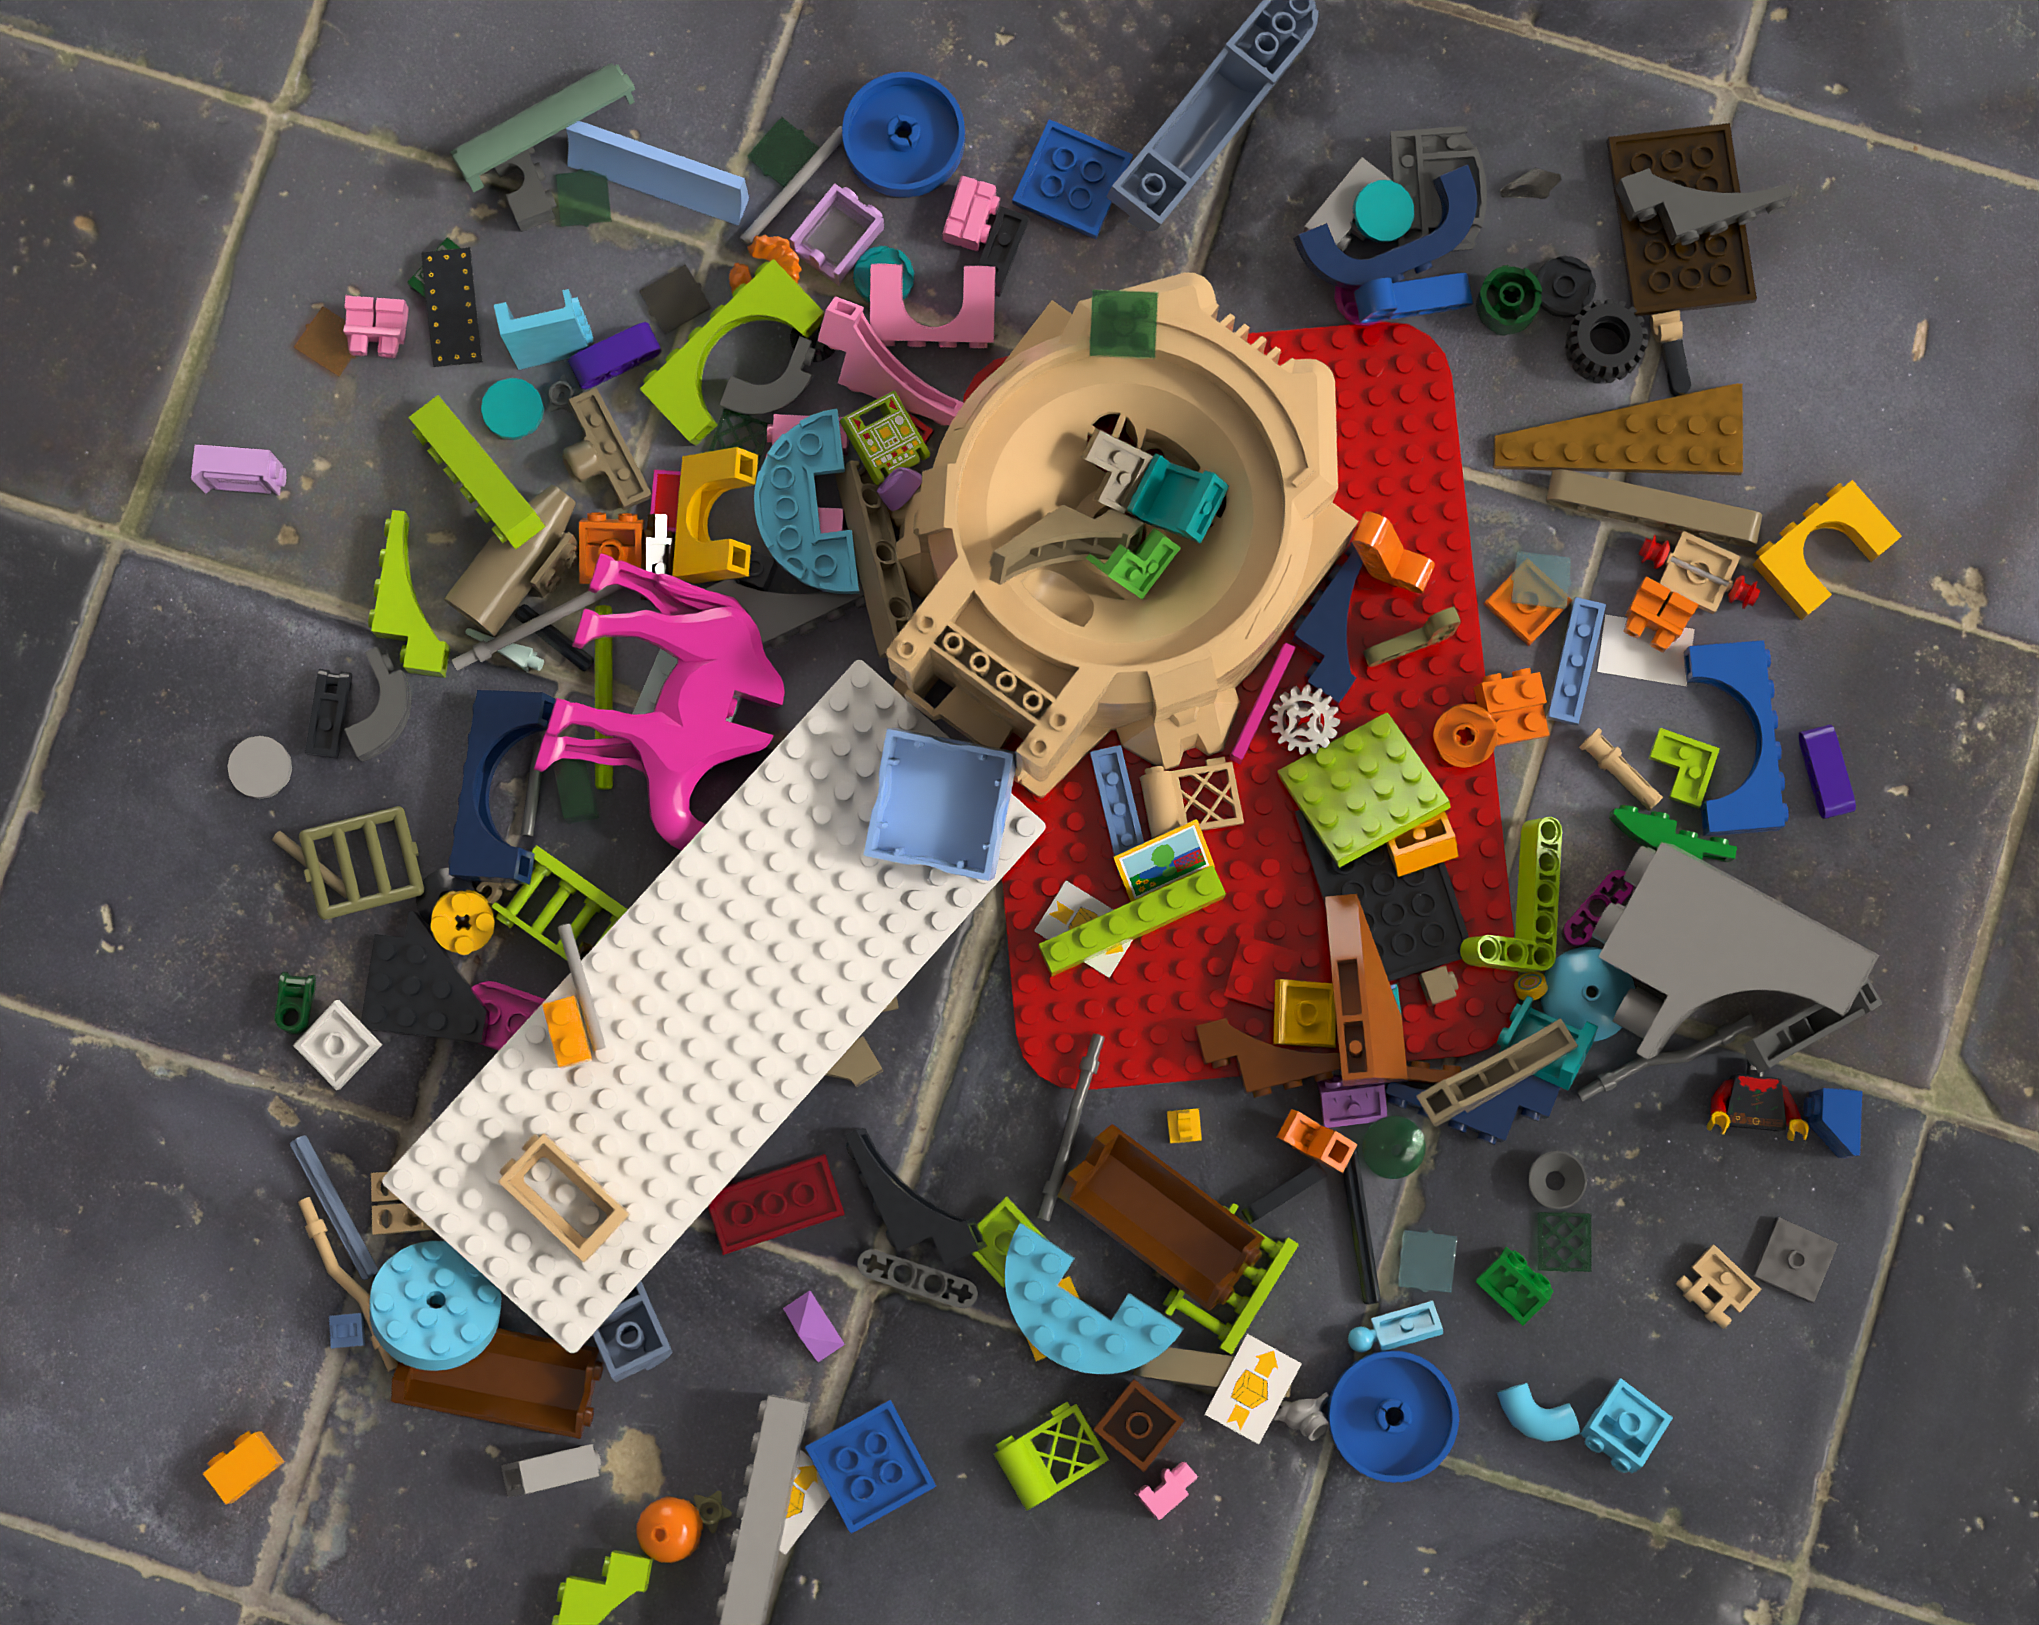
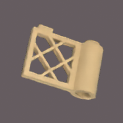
M1225 757L1207 759L1205 760L1206 766L1164 771L1163 766H1156L1145 769V775H1142L1140 780L1151 839L1187 824L1185 812L1191 804L1206 814L1199 824L1201 831L1242 825L1244 820L1232 762H1225ZM1225 770L1228 784L1221 792L1207 781L1213 772ZM1208 773L1204 779L1199 776V774ZM1190 776L1200 783L1192 797L1181 790L1180 777ZM1203 786L1219 796L1210 810L1195 800ZM1228 789H1229V792H1230V797H1228V796L1226 795V792L1228 791ZM1183 798L1188 801V803L1186 804L1185 807H1184ZM1222 799L1233 807L1234 818L1223 820L1213 812ZM1209 817L1215 820L1213 822L1206 823Z

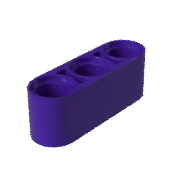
M643 322L579 351L568 359V363L581 389L584 390L595 387L654 359L662 352V349L649 323Z
M1829 724L1800 731L1798 734L1799 745L1817 809L1822 819L1855 812V798L1834 727Z

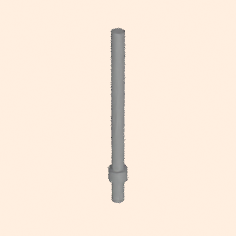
M611 585L604 587L597 593L588 591L486 643L483 640L473 645L474 649L452 659V663L458 671L478 660L483 662L491 658L492 653L624 587Z

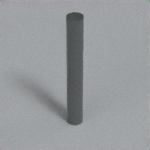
M540 742L533 743L520 834L526 837H533L542 777V772L534 770V766L541 746Z

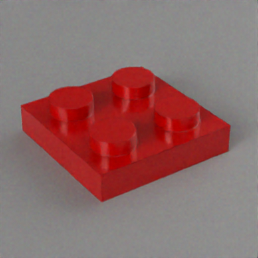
M1241 935L1223 997L1274 1012L1275 980H1295L1302 953Z

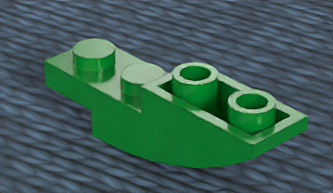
M1620 805L1619 808H1614L1610 812L1609 819L1629 838L1646 848L1650 847L1657 851L1661 842L1673 844L1701 860L1705 857L1729 863L1735 859L1737 846L1728 845L1729 840L1720 837H1710V841L1698 838L1697 833L1686 830H1679V834H1676L1677 821L1670 820L1669 815L1666 813L1651 811L1650 815L1638 813L1637 807Z

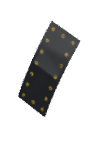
M471 247L421 252L433 367L483 362Z

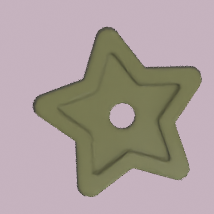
M721 1491L715 1492L708 1498L697 1494L694 1495V1501L703 1523L711 1533H715L719 1520L732 1515V1512L722 1505ZM708 1508H712V1509H713V1513H712V1514H708V1512H707V1509H708Z

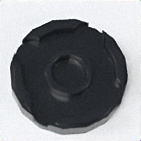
M1566 255L1559 256L1544 263L1536 274L1542 287V302L1540 306L1552 316L1562 318L1576 316L1594 298L1596 290L1595 278H1593L1589 266L1578 258Z

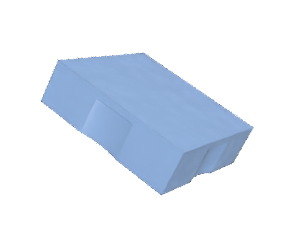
M898 728L887 729L879 769V792L871 812L864 856L907 865H928L943 872L986 881L995 879L1016 769V752Z

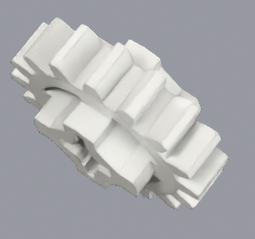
M1306 685L1302 692H1300L1297 686H1294L1291 689V695L1284 692L1280 696L1282 702L1277 701L1273 705V708L1278 712L1270 716V720L1277 722V725L1272 728V733H1281L1282 736L1278 742L1280 744L1288 741L1289 751L1297 746L1299 747L1300 754L1303 755L1309 747L1314 754L1318 751L1319 744L1326 748L1330 743L1328 738L1336 736L1337 731L1331 727H1336L1340 723V719L1333 718V715L1339 709L1338 707H1330L1328 705L1332 700L1331 696L1325 699L1321 697V688L1315 693H1311L1310 685ZM1302 701H1309L1313 704H1305ZM1313 713L1309 722L1297 726L1301 718ZM1321 713H1323V716H1324V721H1325L1324 726H1323V724L1320 722ZM1286 714L1289 716V726L1286 723ZM1296 735L1306 736L1308 739L1300 738Z

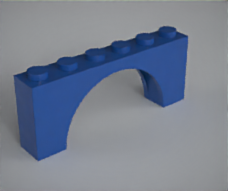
M1764 640L1689 646L1683 652L1687 683L1711 685L1733 697L1748 715L1753 726L1756 741L1754 762L1751 771L1742 785L1725 797L1705 801L1701 804L1703 836L1778 831L1785 827L1789 814L1787 804L1782 803L1781 791L1785 789V778L1783 772H1779L1778 760L1781 759V745L1779 741H1775L1774 729L1778 727V716L1776 710H1772L1771 698H1774L1775 691L1773 680L1768 679L1767 668L1771 666L1770 651L1765 649Z

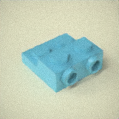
M1620 1378L1615 1382L1601 1406L1595 1409L1580 1434L1586 1438L1585 1444L1589 1449L1597 1453L1603 1451L1611 1457V1464L1615 1469L1623 1473L1629 1471L1633 1474L1642 1468L1673 1417Z

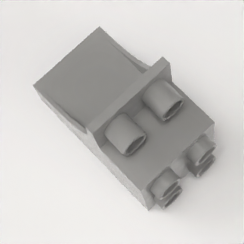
M1661 842L1657 851L1650 847H1640L1623 880L1637 888L1626 907L1619 903L1616 905L1610 903L1607 906L1592 934V937L1605 943L1598 956L1599 958L1668 995L1664 1001L1638 986L1636 989L1631 988L1624 997L1612 1021L1644 1039L1636 1053L1647 1059L1659 1055L1671 1035L1695 1011L1707 1003L1730 993L1747 990H1777L1794 993L1812 999L1844 1015L1849 1011L1880 956L1679 847Z

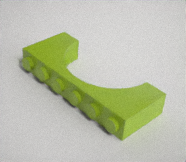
M774 259L761 264L754 272L755 277L748 284L743 283L737 287L732 293L733 298L725 306H718L711 313V320L703 328L699 326L694 329L687 338L689 341L681 349L676 348L669 353L665 359L666 363L659 370L651 371L643 380L644 385L640 390L683 436L695 446L718 425L709 413L704 401L702 375L709 353L726 333L748 322L766 320L788 325L808 338L822 325L825 312Z

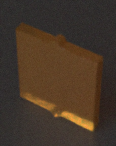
M322 306L313 321L305 325L306 331L294 346L296 350L340 377L349 362L357 357L351 355L348 349V338L343 332L346 321Z

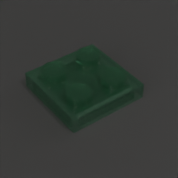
M1092 290L1089 356L1155 360L1158 292Z

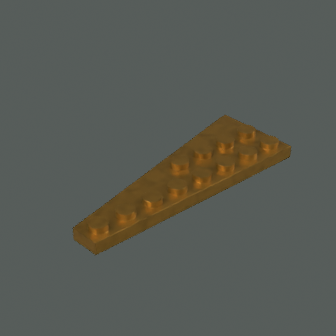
M1731 384L1496 435L1493 440V469H1563L1592 472L1741 475L1743 473V384Z

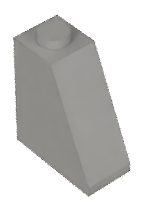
M593 1444L501 1465L507 1497L528 1494L598 1477V1469L601 1468L599 1453L597 1450H594Z

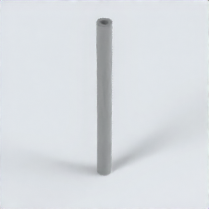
M842 126L836 129L742 234L740 240L745 245L749 246L753 242V238L764 230L843 141Z

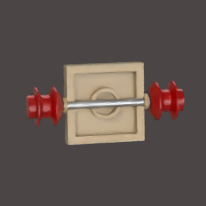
M1685 531L1681 533L1673 553H1669L1670 544L1668 540L1661 545L1656 542V535L1651 540L1645 538L1638 552V555L1643 557L1641 563L1649 559L1654 562V569H1657L1665 562L1667 566L1659 583L1671 589L1669 595L1675 591L1699 604L1698 608L1711 614L1717 611L1724 593L1728 591L1730 604L1737 599L1742 602L1743 610L1747 605L1753 606L1760 593V589L1756 588L1758 581L1749 585L1745 583V575L1736 578L1734 582L1731 580L1740 556Z

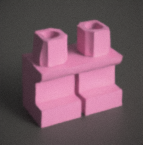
M345 296L346 325L343 332L348 338L350 354L366 356L368 342H379L378 355L380 357L396 358L399 344H404L409 311L405 300L376 298L375 302L373 297Z
M1186 1462L1179 1463L1171 1471L1163 1468L1160 1474L1162 1483L1155 1489L1151 1490L1149 1486L1143 1485L1134 1493L1155 1519L1160 1520L1189 1495L1185 1488L1198 1477Z

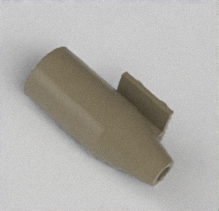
M552 484L528 502L546 527L516 550L508 540L502 543L493 534L444 598L457 612L493 637L496 636L532 587L543 598L548 592L552 594L562 581L560 576L566 568L571 569L579 560L578 542L573 534L570 532L566 534L564 532L576 502Z

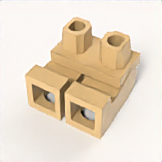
M388 1172L371 1173L372 1202L401 1201L389 1189L387 1196L381 1191V1183ZM403 1202L402 1204L372 1206V1235H396L433 1230ZM386 1210H388V1228H385L381 1221L382 1214Z

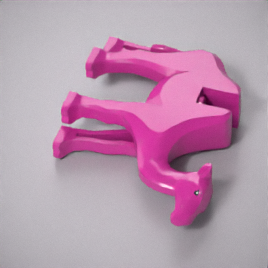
M600 553L588 591L597 593L606 586L619 585L646 598L659 613L642 610L624 614L599 615L594 611L584 608L572 646L581 649L590 641L602 637H636L659 647L675 657L677 664L661 687L654 711L647 714L632 715L615 710L596 709L580 703H570L556 698L534 770L543 772L559 759H581L603 765H627L644 773L647 779L650 818L655 831L671 846L682 851L706 825L698 821L689 810V798L699 779L715 765L763 750L770 744L773 737L771 734L726 721V718L729 719V717L733 716L738 699L733 698V695L777 708L783 704L784 684L781 676L765 655L757 625L735 598L702 589L668 574L652 573L622 560L616 561L611 556ZM575 724L590 727L605 736L617 738L584 740L568 736L558 737L557 735L567 727Z

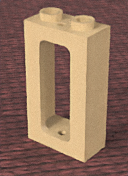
M543 1133L538 1137L535 1134L522 1147L525 1151L522 1157L517 1162L512 1158L499 1171L503 1177L498 1182L582 1262H586L631 1214L549 1136ZM541 1158L549 1159L606 1213L607 1219L589 1238H584L525 1183L524 1176Z

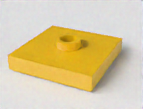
M1275 980L1274 1044L1335 1048L1336 1010L1333 984Z

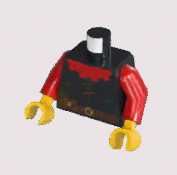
M1747 1059L1746 1075H1732L1730 1079L1722 1082L1711 1097V1118L1706 1127L1707 1130L1711 1131L1714 1124H1718L1722 1128L1721 1134H1725L1728 1127L1781 1132L1786 1130L1787 1125L1789 1127L1787 1138L1789 1141H1793L1795 1132L1801 1133L1803 1140H1806L1809 1126L1802 1120L1798 1106L1788 1088L1782 1084L1781 1078L1765 1077L1766 1070L1758 1073L1756 1068Z

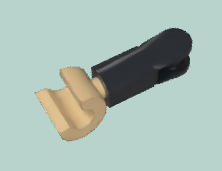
M1680 311L1651 315L1650 328L1654 339L1657 342L1665 341L1661 345V350L1667 372L1669 391L1675 397L1685 395L1691 388V380L1687 368L1683 341L1677 340L1683 337Z

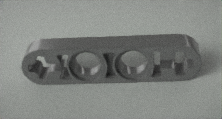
M873 1249L864 1251L858 1258V1269L867 1278L958 1308L965 1309L971 1307L977 1300V1288L969 1280ZM872 1255L878 1256L877 1262L887 1265V1258L893 1260L894 1262L888 1269V1279L881 1278L884 1271L874 1269L872 1273H868L867 1266L863 1264L864 1259H870ZM898 1265H907L911 1269L912 1276L907 1283H898L894 1279L893 1271ZM932 1274L939 1276L942 1280V1288L934 1294L927 1292L923 1285L925 1278ZM947 1279L954 1280L955 1282L951 1287L961 1289L963 1284L968 1285V1291L973 1294L971 1300L965 1299L964 1303H959L958 1296L949 1293L948 1300L942 1298L947 1289Z

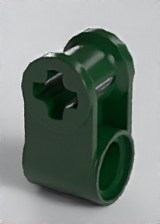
M284 971L280 975L275 1022L277 1026L289 1034H300L308 1027L312 1001L316 990L315 975H309L308 977L291 976L288 972ZM297 1011L299 1014L298 1022L293 1026H286L285 1018L287 1014Z

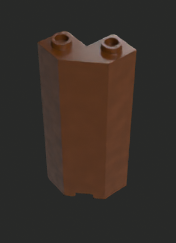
M1111 1124L1095 1137L1085 1160L1067 1174L1058 1194V1197L1209 1311L1219 1302L1224 1305L1229 1300L1235 1290L1233 1288L1235 1283L1247 1267H1253L1262 1255V1251L1259 1248L1265 1238L1114 1124Z
M497 1328L488 1346L474 1359L461 1366L432 1371L413 1368L399 1362L392 1378L391 1402L581 1439L585 1426L591 1427L594 1408L590 1406L595 1382H600L604 1362H599L600 1350L597 1347L582 1345L577 1352L570 1353L555 1339Z

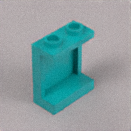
M1155 454L1136 492L1131 498L1128 511L1141 522L1201 543L1230 486L1215 473L1204 470L1202 474L1170 463L1163 456Z
M1527 996L1522 1005L1517 1003L1509 1019V1021L1513 1022L1510 1028L1504 1027L1498 1037L1496 1044L1501 1046L1499 1053L1557 1021V1019L1531 1007L1533 998ZM1587 1021L1582 1031L1564 1023L1578 1047L1533 1075L1568 1091L1591 1049L1597 1033L1598 1026Z

